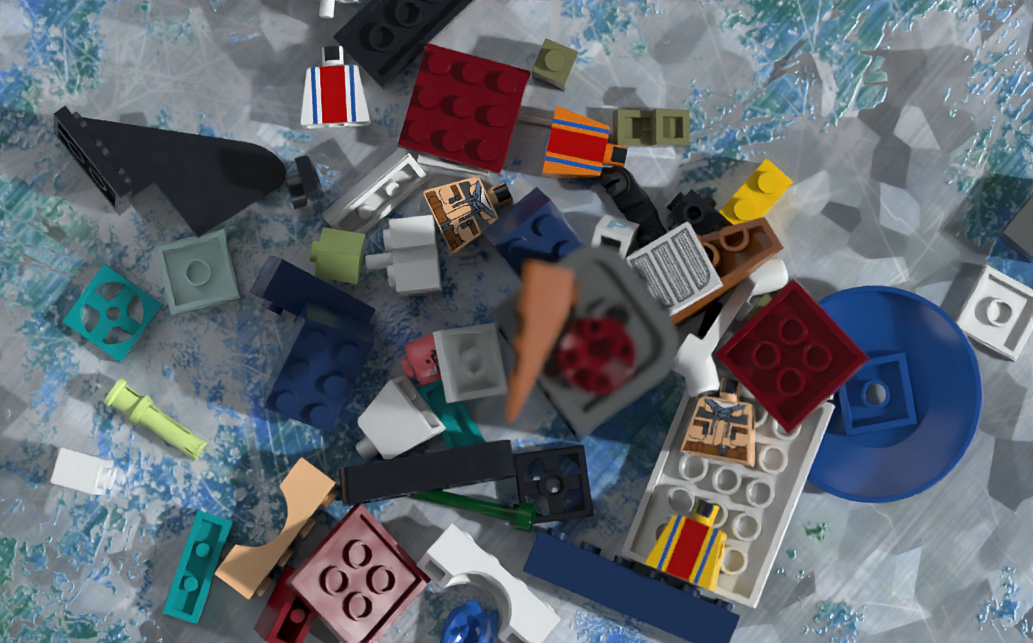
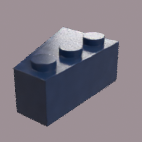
M272 255L268 256L249 292L263 299L264 302L261 306L281 316L284 310L295 316L294 324L307 299L368 323L376 311L375 308L282 258Z

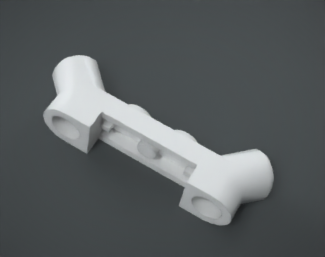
M771 258L731 290L733 292L732 296L703 340L689 333L679 349L676 363L671 370L685 377L688 393L691 397L699 399L701 396L711 397L718 392L720 384L713 356L718 349L734 336V333L730 330L735 322L743 323L753 307L749 303L752 296L781 291L787 285L788 275L786 266L780 258Z

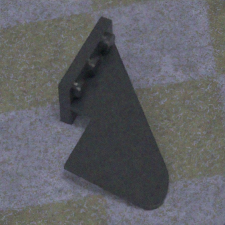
M66 106L53 113L54 135L119 216L131 207V199L154 183L197 238H200L281 187L285 180L286 169L283 162L268 149L254 143L82 117L77 111L71 113Z

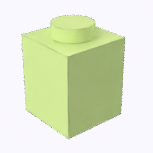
M323 227L320 240L313 241L310 253V262L316 263L315 277L357 284L363 264L366 234Z

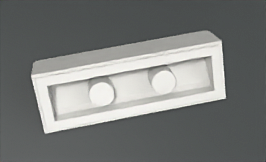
M398 148L325 210L321 216L332 229L365 234L424 184L429 177L408 151L404 148Z

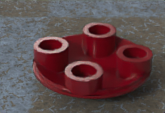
M592 316L577 323L566 333L560 345L559 363L565 378L575 388L588 394L603 395L618 390L630 379L636 366L637 353L631 335L622 325L610 319Z

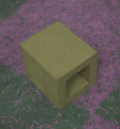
M545 38L532 69V78L565 91L578 61L579 52Z

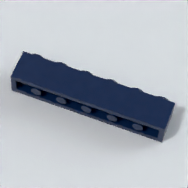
M548 527L546 533L539 530L522 571L689 642L730 643L740 615L733 613L735 605L716 597L712 604L700 599L702 591L683 583L680 589L674 588L666 584L669 578L650 569H648L646 575L633 570L634 562L615 555L613 561L599 556L601 548L584 541L581 542L580 547L566 542L569 535L551 527Z

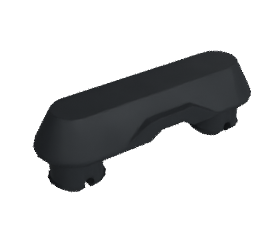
M622 166L609 168L602 177L601 185L605 187V192L612 197L619 211L625 215L626 219L639 224L636 236L639 248H643L667 234L659 219L658 211L647 193L640 188L632 173Z

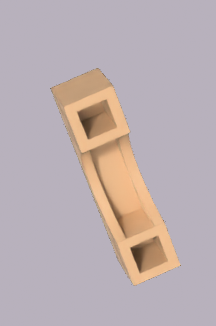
M300 457L279 486L288 505L287 521L281 533L271 542L259 547L236 544L214 574L248 600L253 599L255 595L261 598L274 581L269 576L277 565L283 569L294 555L295 551L291 546L300 536L305 539L317 522L312 518L320 507L327 510L335 500L338 492L334 489L338 483L308 460Z

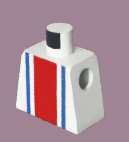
M323 47V67H310L306 71L301 112L302 128L304 130L371 126L358 66L344 65L343 47Z

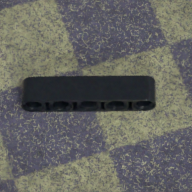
M511 440L491 441L350 466L338 470L343 506L379 502L504 480L517 476Z

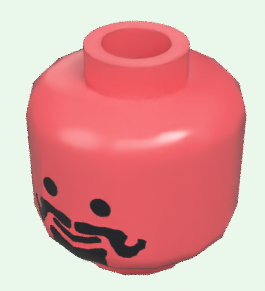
M433 333L407 343L404 350L406 358L400 361L408 379L416 377L417 381L423 386L442 379Z

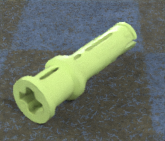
M121 377L108 393L104 404L106 406L113 405L129 417V422L132 424L141 423L195 461L208 442L152 405L154 401L151 400L150 396L140 395L126 385L127 380Z

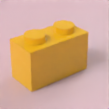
M766 158L719 211L724 216L722 222L728 227L764 217L788 190L793 181Z

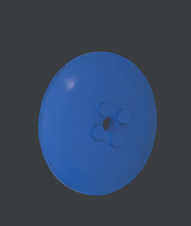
M853 287L838 291L819 300L818 303L868 355L870 360L833 394V400L828 399L826 401L834 404L835 408L807 480L821 490L836 497L862 503L894 502L915 496L933 487L944 479L963 459L973 442L981 419L983 407L982 374L978 359L967 336L959 325L939 306L922 296L895 287ZM874 384H880L886 391V398L879 405H873L867 398L868 389Z

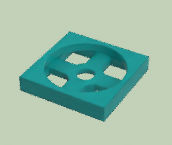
M103 264L62 322L114 359L123 363L161 310L163 304L112 268ZM116 282L124 286L114 300H106L96 293L99 286L105 283ZM136 295L139 296L143 306L141 324L128 315L127 307ZM86 304L99 312L100 320L92 332L85 328L82 319V310ZM110 307H117L120 310V317L117 320L112 321L108 319L107 310ZM121 327L132 335L130 339L122 343L107 344L104 342L112 328Z

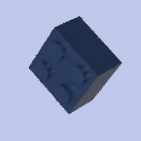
M538 187L533 189L481 232L522 285L524 283L526 262L553 267L575 250L585 246L552 200Z

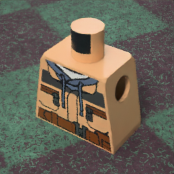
M479 176L428 189L423 192L453 257L484 237L481 232L498 219L495 209L514 201L505 181L485 190Z
M721 378L718 398L707 396L699 398L681 447L683 453L695 457L754 467L755 408L751 404L739 402L743 385L740 381Z

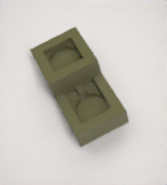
M617 109L613 111V144L645 148L690 146V110L654 109L652 111Z

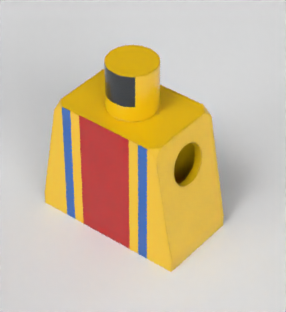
M699 499L691 519L675 513L646 559L645 564L715 592L727 538L726 533L712 527L719 507Z

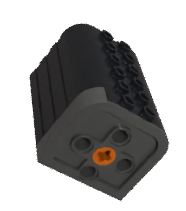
M603 245L581 247L553 266L573 271L572 281L580 282L577 305L569 304L568 314L535 379L538 387L578 442L589 436L595 428L600 425L603 426L614 418L623 408L626 409L638 401L644 393H649L656 388L671 371L679 354V338L675 327L669 320L673 314L669 306L660 295L655 299L647 289L650 281L638 265L632 268L619 252ZM523 288L491 310L496 328L514 353L520 323L519 313ZM592 316L610 319L622 325L631 335L637 353L636 366L630 379L618 390L603 395L588 394L575 388L565 378L559 363L560 345L566 333L577 323Z

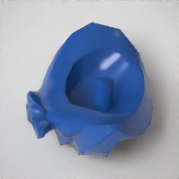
M467 599L465 604L454 608L447 616L443 625L440 643H495L496 634L499 630L497 610L489 615L486 609H482L480 602Z

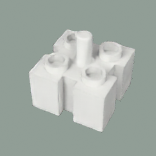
M433 216L390 219V229L383 230L385 251L387 253L366 255V268L387 267L389 287H391V290H396L400 298L443 293L436 226Z

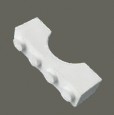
M453 523L416 564L443 589L455 584H469L485 591L493 599L499 610L500 630L498 638L504 643H542L561 620L547 602L539 600L528 590L526 584L521 579L507 572L495 556L483 551L473 542L472 537L466 531L458 529Z

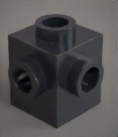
M691 189L686 196L680 191L670 202L667 209L671 213L666 220L671 223L668 227L670 231L688 222L691 224L695 234L702 236L712 233L722 222L724 216L714 208L717 203L707 193L701 190L697 194ZM687 213H696L698 219L690 220L687 217Z

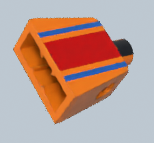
M556 106L542 177L599 180L603 164L624 167L628 147L607 143L610 126Z

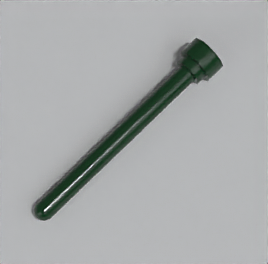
M442 490L407 496L417 500L508 520L509 525L515 526V530L527 533L531 532L536 514L535 504L521 502L520 505L514 503L512 506H507Z

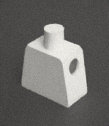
M403 375L387 382L358 419V425L366 436L356 444V450L368 461L379 452L385 460L394 459L441 433L446 427L406 376Z

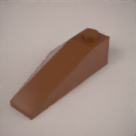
M765 217L728 226L720 231L706 235H697L723 286L672 315L669 320L676 330L703 313L784 249Z
M526 262L519 313L520 323L516 336L515 359L511 374L506 422L514 423L568 314L569 304L577 305L580 282L572 281L573 271Z

